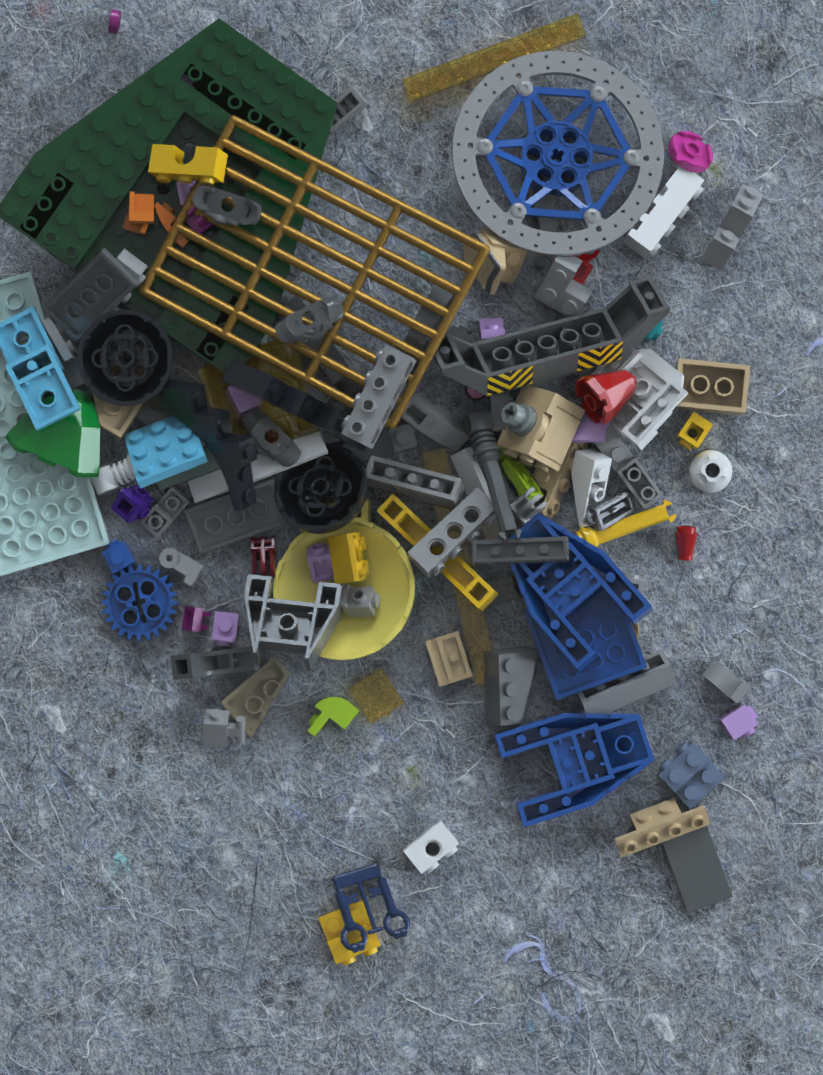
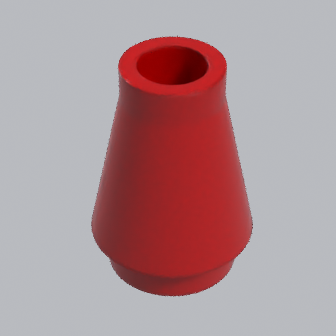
M677 526V531L674 534L678 560L690 561L692 560L698 536L696 527Z

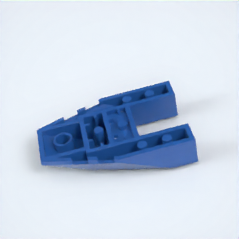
M540 513L520 528L522 532L519 538L569 537V562L510 564L530 615L578 672L582 671L598 656L565 617L599 588L602 587L634 625L653 610L652 605L603 550L569 532ZM513 534L508 539L515 538V535Z
M561 713L494 734L502 758L548 744L561 788L515 802L524 827L593 806L608 793H611L623 782L654 761L640 714Z

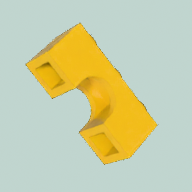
M152 145L148 173L155 176L157 181L170 183L171 180H178L182 184H192V181H197L207 186L224 182L228 155L217 147L196 146L193 159L189 163L184 164L185 152L175 145Z

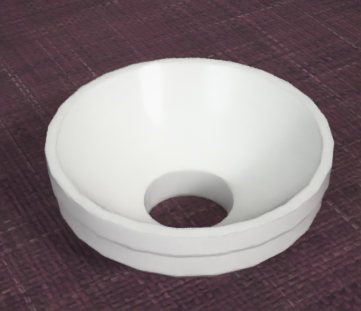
M703 451L697 454L690 463V481L702 492H719L731 480V463L724 454L718 451ZM711 463L719 468V474L714 478L709 477L705 472L706 466Z

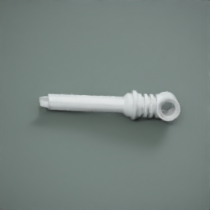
M127 454L123 461H118V464L113 463L112 466L107 465L99 468L98 478L90 477L98 496L116 490L120 487V484L125 485V481L129 483L131 480H136L129 454Z

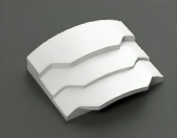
M633 348L622 360L601 365L591 375L618 370H627L628 373L630 372L634 375L637 381L635 393L609 423L623 437L642 450L657 435L658 432L656 430L673 413L672 410L688 395V392L683 389L684 375L672 367L652 349L636 350Z

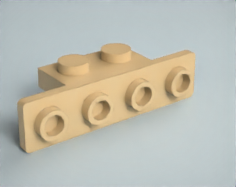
M589 442L571 443L563 463L560 465L559 472L549 469L548 472L538 468L535 469L532 478L540 489L548 492L544 499L547 505L539 513L552 520L559 511L562 497L569 489L575 451L585 450Z
M675 798L630 814L635 831L615 838V843L620 857H625L710 824L704 805L681 813Z

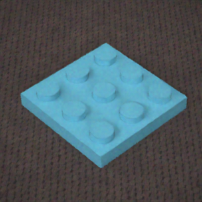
M173 416L124 435L140 489L208 462L201 439L189 427Z

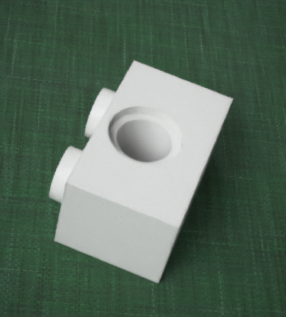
M440 819L404 848L403 852L421 874L425 871L429 874L439 866L438 860L443 856L449 858L458 850L456 846L459 842ZM430 842L437 843L440 847L438 853L434 855L427 853L425 849L427 844Z

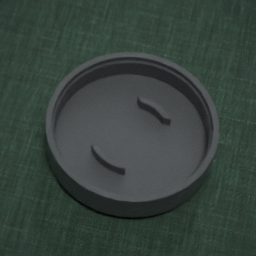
M435 286L428 296L429 299L446 308H449L455 295L438 286ZM422 306L415 319L437 330L443 317ZM410 328L404 342L423 352L428 347L426 342L428 337ZM419 360L416 361V363H415V365H414V367H413V369H412V371H411L412 374L414 373L415 369L417 368V366H418V364H419V362H420Z

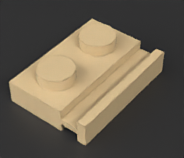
M458 631L425 641L439 687L472 677Z

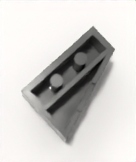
M521 646L484 651L486 722L498 726L522 723L539 655L538 649Z

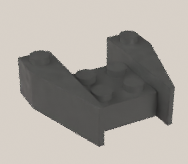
M248 574L244 600L256 665H260L263 650L305 654L307 671H311L341 619L343 584L319 582L315 603L275 599L273 598L272 576Z

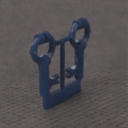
M377 863L333 876L332 880L337 892L334 895L345 924L340 938L341 943L346 949L353 953L358 952V950H364L368 941V934L383 931V928L395 939L407 936L410 929V918L403 911L396 908L387 880L382 878ZM374 878L379 879L377 880L378 886L376 889L370 888L367 891L368 893L371 892L370 898H374L376 895H382L384 898L387 913L383 920V927H376L361 882ZM355 884L358 885L372 926L368 933L361 925L353 921L348 906L351 903L355 904L360 901L359 898H355L358 896L357 893L345 896L344 891H340L342 888ZM400 916L405 923L404 927L392 930L389 920ZM358 930L361 933L362 941L349 944L346 938L347 933Z

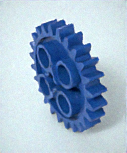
M142 564L138 565L137 570L130 565L128 573L123 569L120 570V577L113 574L112 578L115 582H106L110 590L102 591V594L108 597L107 600L101 601V604L107 605V608L102 613H109L110 615L105 622H114L111 630L120 628L119 636H123L127 632L128 640H131L135 634L137 641H141L143 635H145L147 640H151L152 632L159 637L160 628L167 631L168 628L165 623H174L173 619L169 617L170 614L178 613L172 609V606L179 604L178 601L172 599L178 592L170 591L175 584H166L169 576L159 577L160 569L152 573L151 565H148L146 571H144ZM148 581H151L155 588L154 592L150 595H146L143 592V585ZM134 582H137L138 584V592L140 599H145L146 603L142 604V608L147 620L146 623H143L140 607L134 605V602L138 601V597L133 586ZM125 587L131 591V597L127 601H123L120 598V591ZM153 604L158 605L160 608V615L156 618H152L148 612L149 607ZM130 610L135 611L137 614V620L133 624H129L125 617L126 613Z

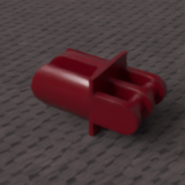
M261 536V539L251 537L252 574L257 575V560H259L261 575L267 576V560H270L271 576L276 577L275 536L266 539L264 536Z

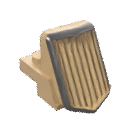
M482 228L480 233L475 232L471 234V237L490 247V252L476 276L487 294L494 295L500 281L514 284L528 251L510 245L485 228ZM464 244V260L472 265L478 251Z

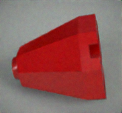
M627 370L588 375L576 381L575 394L577 398L582 397L583 402L580 406L585 410L584 413L595 424L601 422L604 425L616 416L635 393L637 381L634 375L630 372L628 373Z

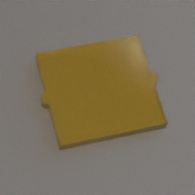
M383 668L368 677L364 676L362 681L349 688L371 724L384 715L389 716L392 710L404 704Z

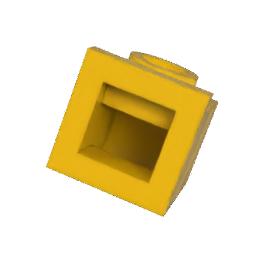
M692 412L676 436L680 439L678 444L689 451L691 448L698 449L714 424L696 412ZM690 429L695 430L696 437H689L688 431Z

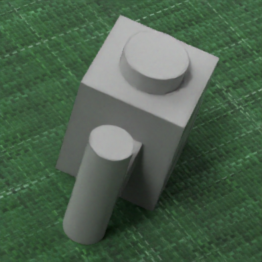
M206 709L203 722V746L227 748L229 736H235L237 744L245 743L244 716H237L236 723H230L229 710Z

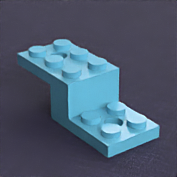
M32 306L1 322L0 348L8 363L5 367L35 429L39 431L81 410L63 373L66 370L35 307ZM24 332L27 333L29 341L25 345H19L17 342L18 335ZM46 392H53L55 397L53 403L45 405L42 401L43 395Z

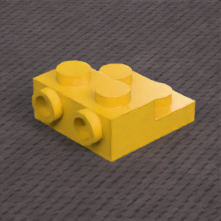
M361 899L358 903H351L348 906L353 921L361 925L368 933L372 926L364 902ZM340 909L318 917L336 964L341 962L342 966L356 961L355 956L364 953V956L367 957L378 952L377 947L381 946V942L377 933L368 934L367 944L362 951L358 950V952L353 953L343 946L340 936L345 924ZM358 930L348 932L346 935L349 944L362 941L361 933Z

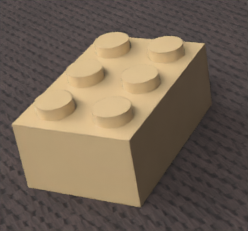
M681 358L675 362V369L684 375L683 389L688 392V395L674 409L738 416L746 413L750 365Z

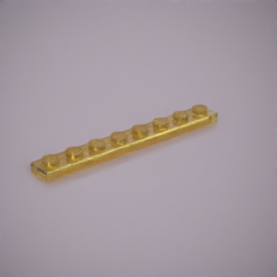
M576 13L404 78L402 83L410 103L487 75L510 60L536 52L550 51L585 38L586 32L579 14Z

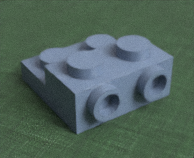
M692 741L689 744L684 742L676 750L677 755L672 760L667 758L659 765L660 771L657 773L689 809L695 806L725 777Z

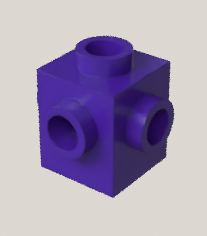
M136 484L129 488H123L118 493L111 509L124 521L130 523L139 518L144 519L151 510L149 507L154 499L144 488L140 489L139 485Z

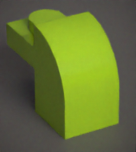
M326 697L315 705L322 713L320 715L315 713L307 723L310 726L308 732L315 737L329 718L345 730L360 709L342 697Z

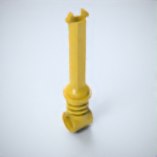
M662 500V505L625 517L602 531L582 526L575 533L576 536L598 547L602 543L666 520L672 523L676 518V514L668 516L666 506L671 505L672 502Z

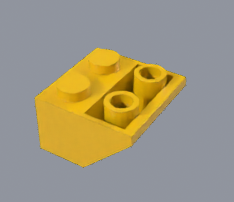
M360 531L328 536L335 583H348L367 579L370 568L368 560H364L363 550H366V542L364 536L360 535Z

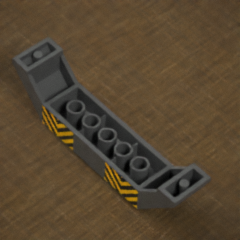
M652 276L629 281V286L605 308L473 343L451 335L448 330L434 355V359L443 375L485 396H491L622 360L670 313V308ZM428 337L427 340H426V342H427L428 345H429L430 341L432 340V339L429 338V337Z

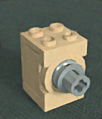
M530 385L521 387L515 403L510 402L502 409V421L507 424L506 430L502 431L497 445L505 449L504 454L515 459L519 457V462L532 467L535 464L534 467L542 471L548 472L549 469L559 472L560 465L563 463L580 424L579 420L582 419L585 410L555 392Z

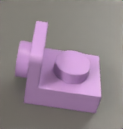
M503 318L480 319V341L505 334Z
M315 543L312 546H308L307 562L313 583L334 579L329 543Z
M215 611L211 640H216L215 645L230 647V642H236L240 614Z

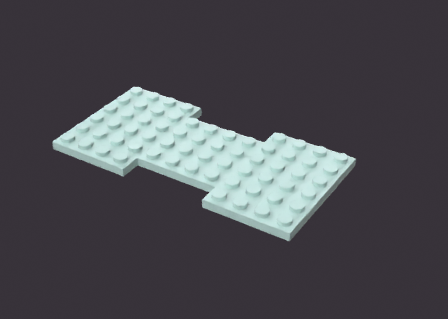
M31 271L0 280V323L32 306L35 307L40 319H45L37 286ZM25 332L17 337L19 345H25L29 341V335ZM1 348L0 577L100 548L110 543L96 491L90 477H76L69 474V470L59 464L52 467L38 461V455L17 452L6 440V434L28 412L5 367L8 363Z

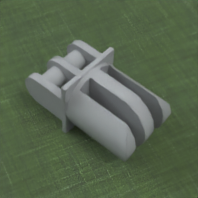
M533 487L529 488L516 501L510 504L514 519L517 518L521 523L520 527L524 526L547 505L546 501H544L535 508L534 504L542 498L540 494H537L531 500L527 498L536 490Z

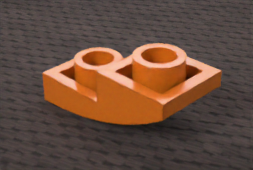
M157 202L154 205L156 214L165 231L169 233L172 227L171 224L176 219L173 215L175 210L165 202L162 205ZM179 234L175 243L183 249L189 240Z

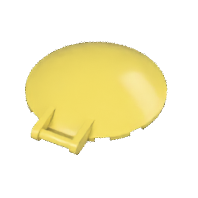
M370 500L365 501L360 511L361 517H355L349 524L339 530L325 534L301 533L288 546V550L285 552L282 560L280 559L276 569V577H274L273 598L315 603L319 582L313 583L307 562V547L315 543H329L328 536L360 531V535L364 536L366 542V550H363L364 560H368L370 568L367 579L339 584H343V589L345 584H349L350 587L373 586L376 593L380 596V605L376 608L375 617H347L342 609L341 619L320 654V657L353 660L379 651L399 634L413 607L415 578L411 562L403 547L389 532L371 523ZM331 579L320 582L335 583V580Z

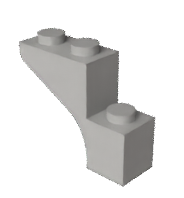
M744 184L741 185L701 260L722 271L763 197L755 188Z

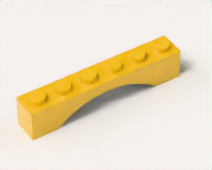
M394 494L376 510L413 546L431 531ZM435 546L430 552L434 555H440L444 550L439 546ZM459 556L453 560L450 558L444 563L445 568L441 573L482 612L499 595Z

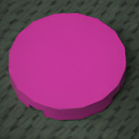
M680 131L676 135L674 134L668 142L670 157L682 169L689 172H703L713 161V152L708 143L705 145L702 142L703 138L698 134L690 131Z

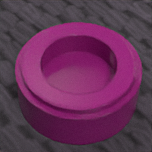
M112 9L108 33L117 34L119 32L121 11Z

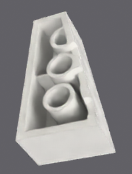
M679 166L662 191L653 200L647 212L640 217L639 222L628 233L623 243L644 259L649 254L654 256L662 246L658 243L664 235L668 238L676 227L672 223L677 216L682 219L690 207L686 205L691 198L696 200L704 190L701 187L704 179L696 173L689 172Z

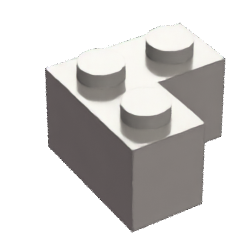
M557 256L534 298L567 317L580 314L593 292L573 280L582 260L575 256Z

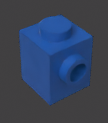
M118 540L107 544L105 546L107 550L102 552L113 574H118L120 570H125L130 565L137 564L127 542L122 541L119 543Z

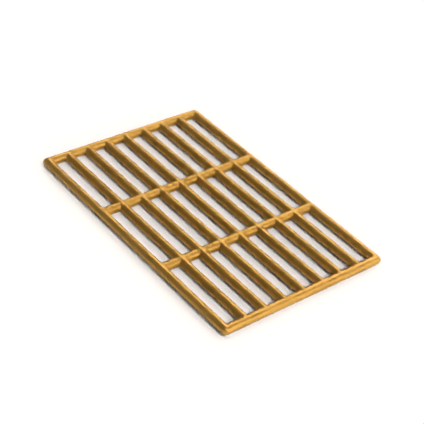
M235 115L230 116L214 147L222 151L225 148L297 185L298 187L292 199L226 166L225 176L286 207L280 221L261 212V217L258 221L275 229L269 242L237 225H220L210 216L205 215L204 211L196 207L195 215L203 216L206 221L263 250L258 263H255L184 225L189 216L187 211L195 206L193 204L195 189L203 185L196 181L138 290L139 294L354 409V398L315 378V375L322 364L365 387V376L326 356L332 343H335L376 365V354L337 334L344 321L420 361L414 373H410L406 381L408 384L402 396L399 395L395 403L397 405L384 425L389 429H394L486 260L490 247ZM235 127L309 164L304 176L301 177L229 140ZM319 169L393 207L387 221L312 183L317 170ZM306 191L382 229L376 241L373 242L300 204ZM228 197L222 201L234 207V201ZM295 212L369 250L370 252L364 264L289 226ZM401 213L478 251L472 265L395 226ZM181 234L251 271L252 274L246 285L173 247L178 235ZM283 234L358 272L352 286L278 248L277 246ZM390 234L467 273L460 287L384 248ZM169 255L241 293L235 306L161 268L167 256ZM272 255L347 294L342 303L344 316L341 320L333 323V328L323 335L324 339L317 351L300 341L293 344L283 343L277 336L275 328L243 312L250 298L284 317L295 313L290 308L254 290L261 277L311 304L323 299L266 269ZM378 256L455 295L449 308L373 270L372 268ZM156 276L228 314L229 317L224 327L222 328L151 290L150 288ZM369 278L442 316L443 319L437 330L360 291L366 279ZM358 300L431 338L432 340L426 351L423 352L349 313L354 301ZM305 316L302 318L305 325H311L314 322ZM239 320L311 358L312 361L307 371L304 372L231 333L237 321Z

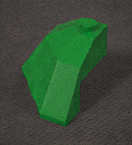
M73 390L81 410L39 431L35 429L27 413L6 434V440L17 452L38 455V461L52 467L59 464L69 470L68 473L76 477L98 478L100 426L95 405L87 396V393L82 390ZM53 395L42 401L45 405L53 403L55 397Z

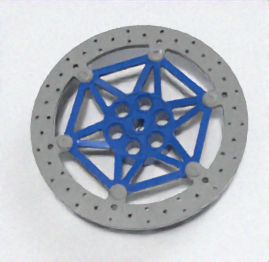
M544 51L510 60L488 74L475 87L464 103L457 119L452 144V161L456 181L463 199L476 218L490 232L510 245L524 251L547 256H574L593 252L608 246L628 233L639 222L640 217L647 212L654 200L660 185L664 164V145L660 126L651 105L639 88L627 76L609 64L591 56L567 51ZM544 75H567L594 83V86L591 90L538 87L532 85L530 78ZM513 87L517 95L487 139L478 138L477 132L480 123L489 107L502 93ZM609 94L622 105L631 118L638 135L640 150H634L629 147L605 101ZM537 95L584 98L585 100L561 122L554 119ZM531 102L545 119L546 123L537 127L534 126ZM523 103L529 134L527 138L496 140L519 104ZM591 106L584 129L580 130L572 125V122ZM597 109L602 111L621 150L589 142L588 135ZM547 135L551 141L543 142L540 136ZM570 137L574 140V143L568 144L563 138ZM503 148H522L520 159L500 150ZM593 153L616 157L601 163H592ZM535 154L538 160L531 161L527 158V155ZM476 156H482L487 159L511 207L508 212H504L486 191L479 176ZM495 156L520 167L525 180L518 198L512 192ZM580 157L584 159L585 164H577L574 158ZM620 166V169L597 203L594 204L586 180L588 174ZM629 167L638 168V178L630 196L614 214L604 220L599 213ZM540 174H544L549 178V180L543 182L540 181L537 176ZM561 177H570L572 183L563 182ZM529 187H531L537 193L525 201ZM579 188H581L585 205L572 194ZM549 193L558 197L564 196L579 211L531 208V206ZM525 216L584 220L587 229L573 232H548L531 228L521 222Z

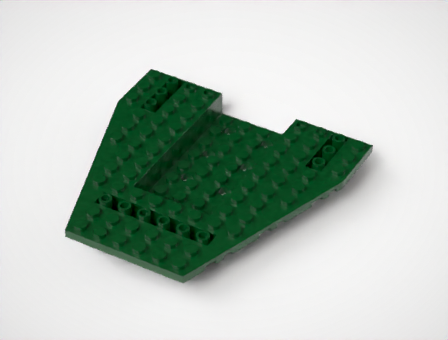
M218 18L37 151L1 201L0 218L76 273L81 271L102 249L105 248L116 259L125 248L148 266L142 273L146 276L168 233L162 226L155 209L154 224H149L145 237L123 229V224L129 210L130 192H135V194H153L154 205L157 202L161 205L164 202L175 210L173 215L176 218L181 210L176 187L178 180H171L168 183L170 191L165 195H161L156 190L160 182L156 180L155 176L148 173L153 144L175 145L183 152V148L187 143H193L199 147H214L230 116L235 115L322 159L338 103ZM185 74L193 87L182 80ZM235 127L229 140L301 177L304 176L309 167V164ZM224 148L223 152L228 155L226 166L292 199L298 187L297 185ZM184 153L183 163H189L194 155L188 156ZM317 170V172H316V174H315V176H314V178H313V180H312V183H314V184H315V180H316V177H317L318 170ZM224 181L223 183H214L213 185L218 189L258 203L262 208V212L279 221L286 210V207L236 181L231 184ZM306 191L300 204L308 208L312 193ZM222 202L224 211L230 212L233 210L234 207ZM295 212L289 226L301 231L305 217ZM260 221L255 225H237L269 242L275 231L274 228ZM187 222L184 223L186 227L192 229ZM214 224L202 233L205 237L255 263H258L263 253V250ZM283 234L277 247L294 255L298 241ZM188 239L189 241L183 249L174 242L173 247L180 249L182 252L246 285L252 274L251 271ZM169 255L161 267L232 306H235L241 293L180 261L171 260ZM272 255L266 269L287 279L291 265ZM157 276L151 286L156 293L222 328L229 317L225 312ZM262 277L254 289L280 303L284 291L283 288ZM141 284L138 288L135 287L132 290L133 294L126 304L120 302L130 310L144 313L153 318L163 327L170 338L224 374L232 359L245 364L251 356L250 353L155 302L144 299L138 292ZM250 298L243 312L270 326L274 323L277 315L276 312ZM239 320L231 332L255 346H258L265 336L264 333Z

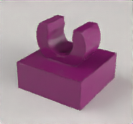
M193 206L187 211L189 216L186 222L194 231L202 234L212 223L206 221L203 216L195 215L197 209Z
M185 606L182 630L200 632L201 630L209 629V626L202 625V617H210L211 614L204 612L203 608Z

